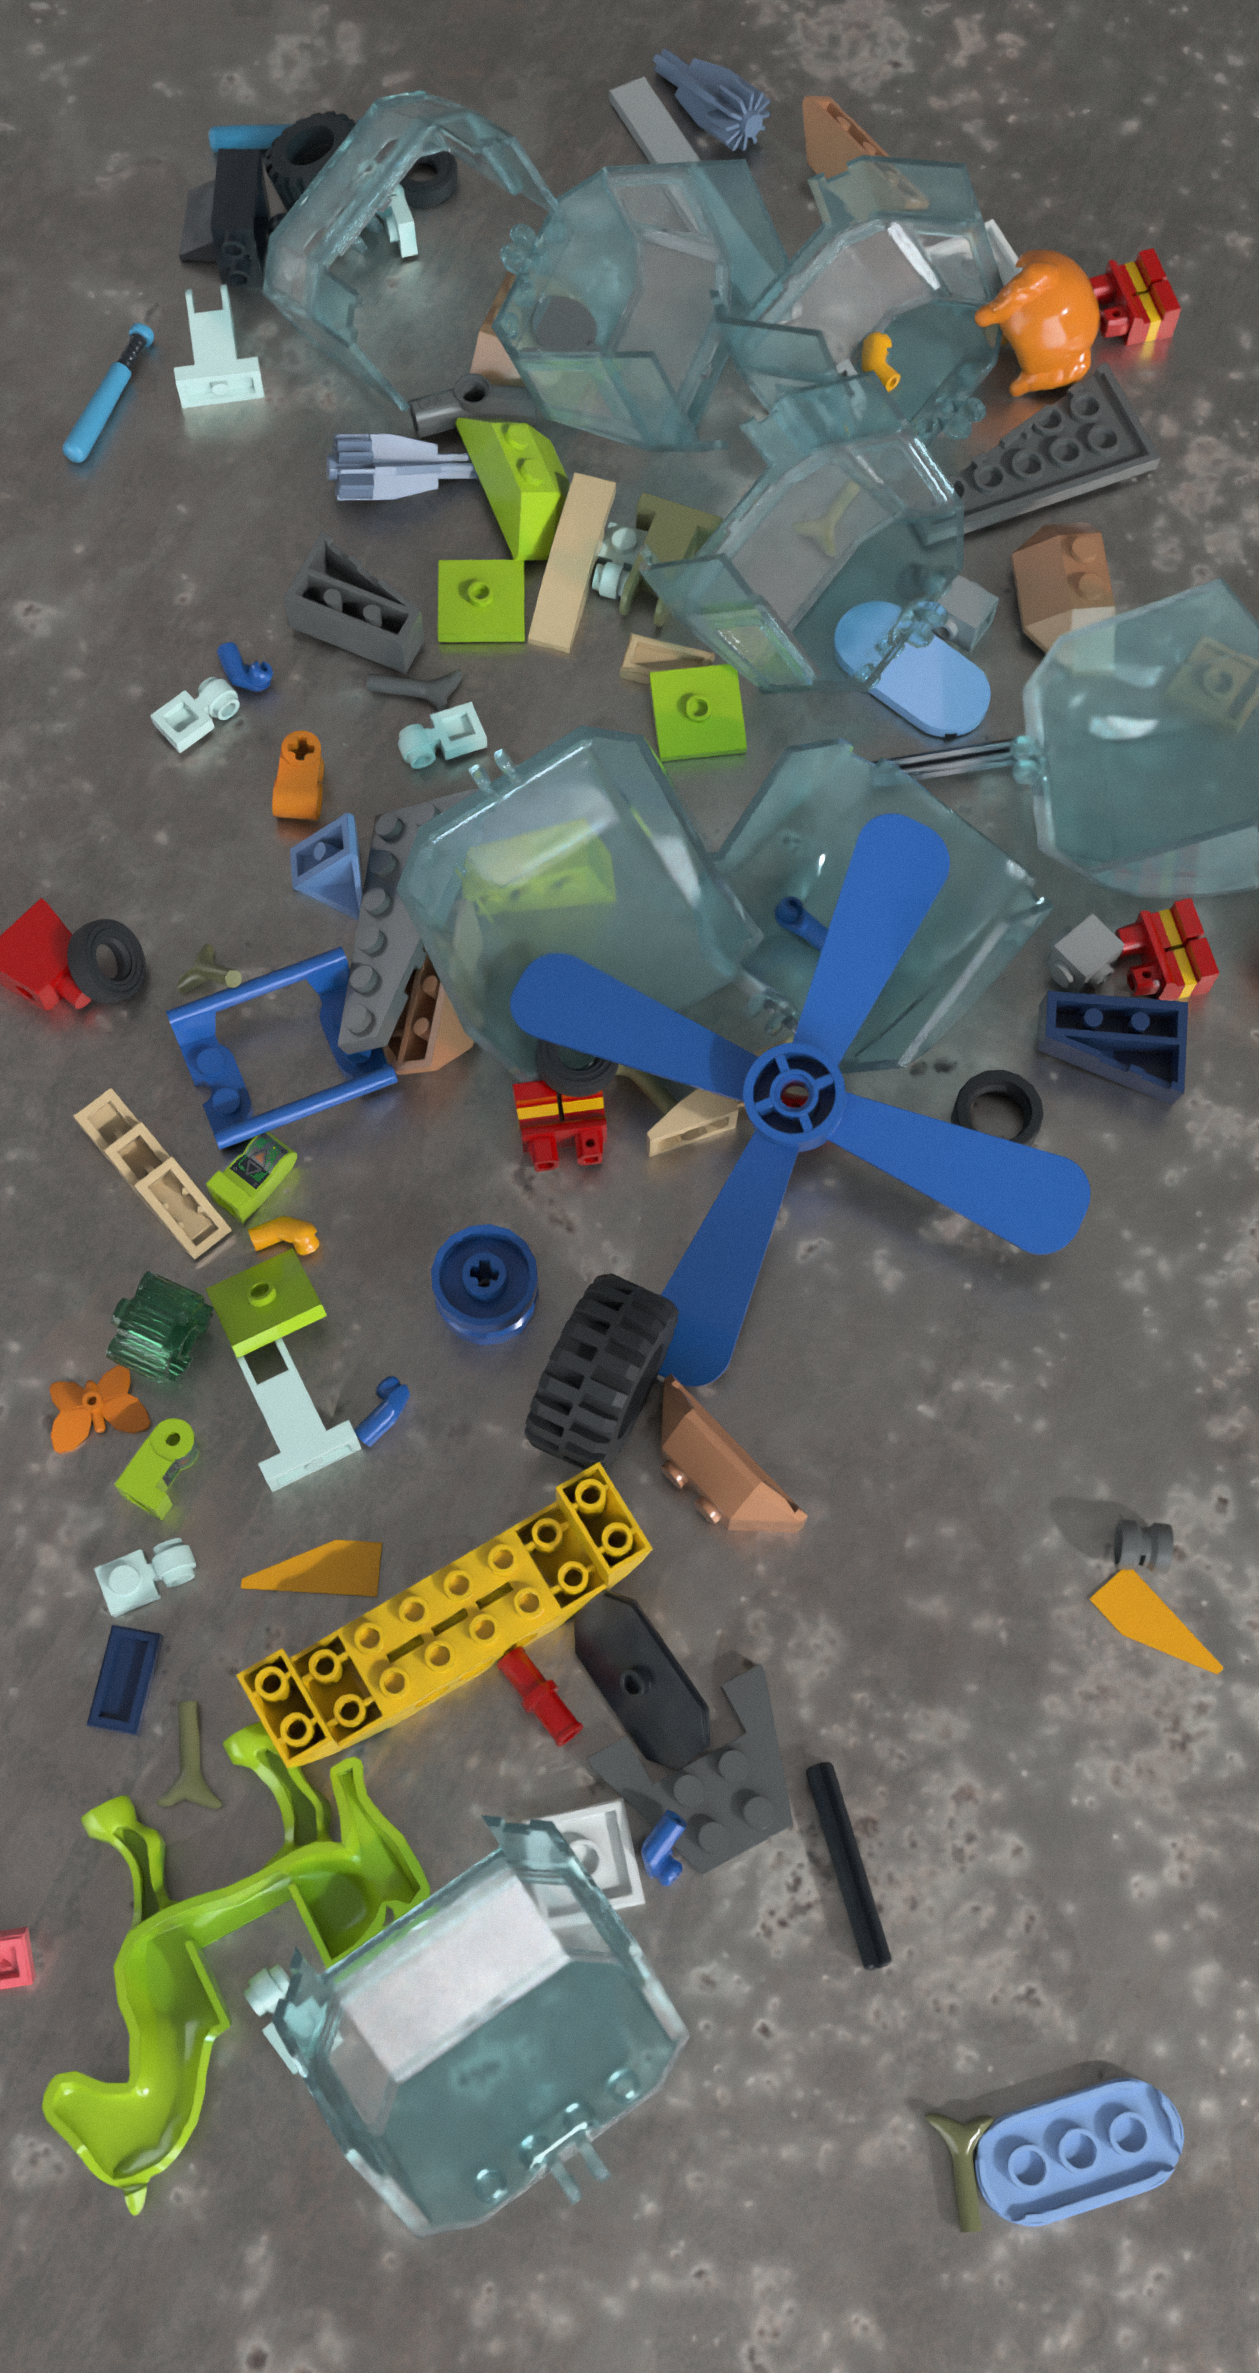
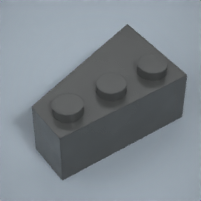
M322 530L283 597L289 627L406 674L425 640L421 610L382 578L380 580L376 579L362 567V562L352 554L348 556L333 543L332 537Z

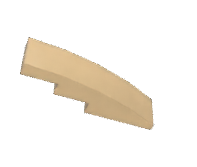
M574 473L540 587L528 635L529 644L570 653L592 586L593 570L604 540V527L616 494V482Z
M794 1035L764 1047L753 1054L759 1057L775 1046L792 1043ZM697 1088L675 1105L647 1132L646 1150L649 1157L735 1128L738 1108L745 1106L744 1103Z
M112 1088L108 1089L73 1116L74 1120L193 1260L197 1259L232 1231L177 1161L168 1155L142 1121H138Z

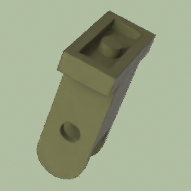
M642 492L636 509V529L648 531L625 583L619 604V614L625 616L629 614L639 590L659 596L653 624L662 627L695 550L716 556L721 544L723 518Z

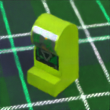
M269 1131L255 1136L242 1155L239 1154L223 1172L218 1170L206 1183L212 1201L244 1226L292 1170L297 1160V1153Z
M169 1418L160 1422L149 1437H147L114 1484L123 1498L160 1521L164 1519L173 1506L166 1491L178 1473L190 1467L199 1455V1442L192 1427L186 1421L178 1418Z

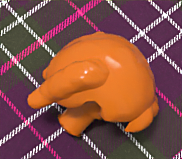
M1036 249L1027 251L1021 255L1015 265L1016 268L1024 267L1022 271L1015 275L999 291L993 301L981 306L974 316L975 323L979 327H983L985 338L991 347L997 350L998 347L1010 343L1015 351L1022 371L1010 383L1009 394L1012 397L1021 396L1029 391L1056 389L1080 381L1091 366L1090 348L1097 337L1100 321L1098 302L1090 280L1075 261L1054 250Z

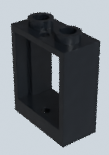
M218 148L210 230L222 285L227 284V286L238 288L263 287L270 206L260 150Z

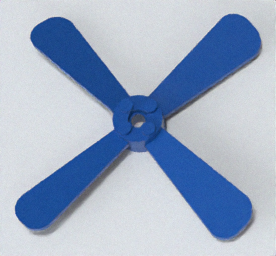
M895 813L879 815L867 822L858 835L792 1043L775 1046L758 1057L583 960L566 953H550L535 959L526 967L512 992L510 999L512 1017L520 1029L531 1037L740 1101L745 1105L747 1115L755 1132L660 1295L674 1303L679 1311L672 1342L668 1347L667 1355L658 1375L666 1378L672 1374L683 1386L700 1387L708 1385L717 1380L730 1364L798 1152L815 1149L829 1141L1019 1249L1035 1255L1052 1254L1067 1246L1077 1234L1089 1207L1091 1193L1087 1176L1079 1165L1066 1157L845 1091L844 1079L838 1066L949 875L950 858L942 838L931 828L905 815ZM793 1086L802 1087L809 1094L806 1103L798 1108H790L781 1101L783 1093Z

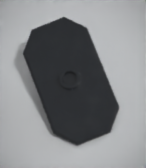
M603 1590L574 1616L575 1653L644 1757L678 1771L710 1746L709 1706L638 1602L620 1594Z

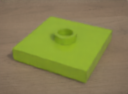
M438 560V642H525L524 560Z
M736 663L649 672L659 762L746 753L747 742Z
M293 1248L205 1288L237 1358L327 1316Z

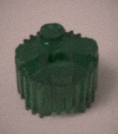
M147 1271L139 1282L135 1297L131 1298V1300L125 1297L122 1298L111 1316V1324L117 1327V1334L107 1348L106 1358L156 1383H164L166 1379L178 1383L180 1377H184L185 1371L189 1370L190 1364L193 1361V1358L187 1355L195 1344L198 1332L206 1334L208 1327L211 1325L210 1320L213 1317L212 1311L214 1307L204 1303L205 1298H203L202 1294L161 1275Z

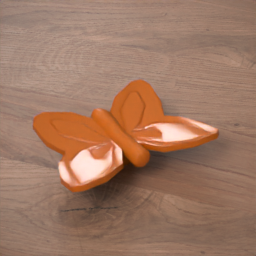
M126 1364L117 1365L103 1374L97 1385L94 1381L88 1380L85 1384V1389L75 1382L57 1381L51 1384L49 1391L52 1402L60 1411L53 1421L51 1432L54 1451L61 1454L77 1448L88 1437L92 1421L96 1433L104 1432L106 1430L104 1418L114 1429L136 1433L149 1428L151 1421L147 1409L138 1398L128 1394L131 1378L130 1369Z

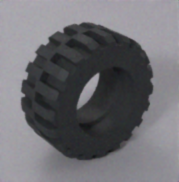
M613 1273L603 1274L594 1279V1282L585 1290L582 1299H579L570 1319L567 1320L561 1336L552 1350L548 1364L541 1375L537 1391L533 1396L530 1405L531 1409L525 1423V1435L533 1447L582 1470H586L600 1462L604 1470L607 1471L608 1467L614 1462L616 1455L624 1446L628 1435H630L654 1386L661 1365L667 1355L668 1347L672 1342L679 1311L671 1300Z

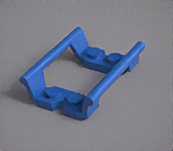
M342 946L245 981L235 988L229 987L166 1011L195 1087H206L211 1090L210 1098L202 1105L220 1150L398 1082L393 1066L388 1065L381 1047L347 1054L337 1046L350 973ZM306 979L319 995L322 1003L319 1016L323 1033L339 1071L349 1081L252 1117V1101L235 1058L228 1048L218 1043L215 1036L216 1012Z

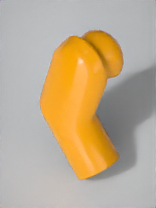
M873 332L863 342L861 368L878 385L889 392L897 386L901 377L896 370L885 362L886 356L889 354L887 348L892 347V341L885 333Z
M280 1216L248 1229L256 1251L281 1241L293 1243L296 1253L299 1255L309 1254L319 1247V1240L315 1235L317 1232L315 1226L311 1222L291 1216Z

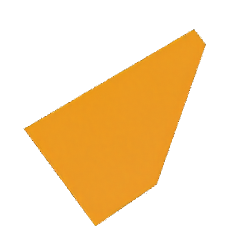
M333 1540L242 1578L241 1589L377 1597L382 1542Z
M1133 1569L1119 1571L1089 1598L1121 1635L1214 1674H1219L1224 1669Z

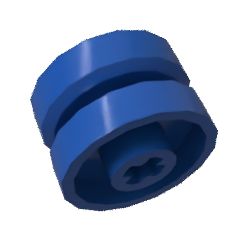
M492 1224L469 1226L451 1235L437 1251L431 1268L432 1289L436 1309L445 1326L460 1339L479 1345L500 1344L521 1334L533 1320L539 1303L536 1259L528 1244L514 1232ZM484 1283H490L489 1287H480Z

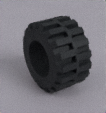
M327 111L324 114L318 112L311 114L310 117L305 119L301 118L295 121L296 123L292 126L285 128L281 136L274 139L271 144L273 148L267 151L265 157L267 160L265 170L287 213L298 215L308 225L312 222L315 225H322L326 221L334 222L339 220L341 216L349 215L355 211V207L362 205L367 200L366 195L373 191L375 187L374 181L378 177L376 163L356 122L353 119H349L348 115L344 113L336 115L335 111Z

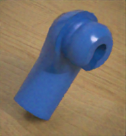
M233 642L224 643L217 648L216 653L230 684L254 692L263 691L270 686L273 670L268 663L263 661L260 665L258 661H255L251 665L245 664L237 645Z
M793 896L783 898L774 911L777 924L801 936L821 953L828 928L806 911L798 898Z
M388 1376L378 1384L376 1395L383 1401L354 1429L358 1438L367 1446L371 1447L396 1423L410 1399L407 1385H401L399 1379L395 1376Z
M666 1810L643 1842L641 1848L646 1874L651 1879L657 1878L662 1886H671L683 1870L682 1864L672 1857V1846L687 1827V1823L681 1816L671 1810Z

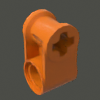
M305 730L294 731L283 739L278 774L273 787L272 812L274 817L319 821L325 769L324 760L321 757V743L317 736Z

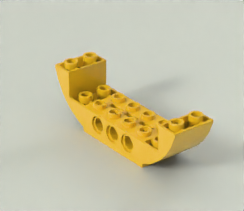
M601 1463L594 1464L555 1487L556 1501L294 1656L289 1657L286 1651L281 1648L237 1674L239 1682L286 1768L297 1767L320 1760L355 1745L389 1727L392 1728L497 1665L513 1649L519 1646L525 1648L565 1624V1621L580 1612L603 1590H610L636 1568L653 1548Z

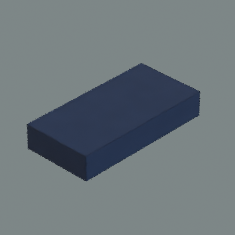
M118 1625L111 1626L87 1721L88 1727L140 1736L164 1639L161 1633Z

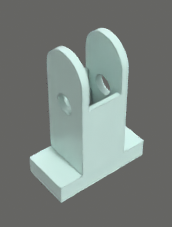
M227 284L220 285L223 310L199 313L196 312L192 289H185L195 365L174 367L175 381L182 408L265 398L258 357L238 359Z
M282 1338L275 1340V1343L288 1370L258 1385L244 1356L236 1357L281 1452L258 1463L272 1492L361 1449L349 1420L326 1431Z

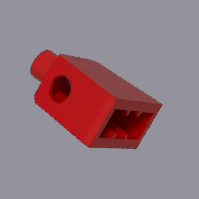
M40 898L0 935V985L44 1011L51 1010L63 998L76 1009H81L92 999L79 989L69 970L67 950L73 934L43 898Z

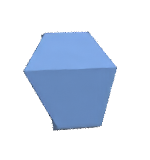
M345 813L290 849L292 887L358 921L363 894L360 844L354 815Z

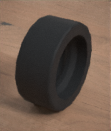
M989 1070L971 1077L958 1093L951 1114V1123L978 1131L970 1121L969 1112L973 1102L984 1094L1006 1096L1018 1104L1024 1114L1022 1130L1016 1137L1008 1140L1031 1147L1037 1138L1044 1117L1042 1099L1034 1086L1019 1074L1006 1070Z

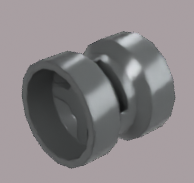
M1119 1519L1113 1543L1115 1568L1132 1570L1137 1565L1147 1567L1152 1573L1167 1574L1171 1567L1173 1556L1172 1526L1166 1523L1154 1522L1150 1527H1140L1135 1520Z

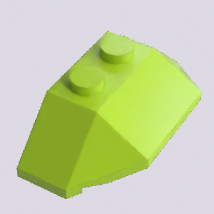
M458 417L455 424L514 560H548L570 489L569 480L552 442L527 423L496 418Z

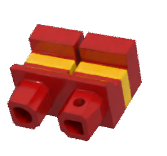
M1154 248L1138 252L1136 261L1118 265L1115 260H1108L1104 274L1089 278L1098 305L1107 303L1109 307L1100 310L1099 330L1103 338L1121 335L1125 345L1128 346L1173 336L1181 307L1169 280H1166L1167 276Z
M1191 897L1175 901L1172 907L1155 913H1150L1148 910L1140 911L1135 923L1118 928L1114 933L1125 944L1119 957L1123 958L1139 954L1142 965L1129 967L1126 973L1127 984L1132 996L1154 994L1155 1000L1169 1001L1209 993L1220 974L1207 938H1202L1205 933Z
M543 1080L512 1084L523 1153L529 1152V1157L536 1172L558 1168L557 1148L575 1146L579 1165L585 1166L602 1162L603 1142H607V1122L603 1090L586 1097H571L560 1093L563 1122H560L557 1093Z

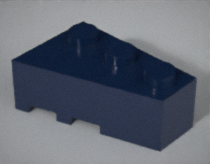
M1048 991L1039 1004L1036 1049L1173 1105L1184 1094L1188 1002Z

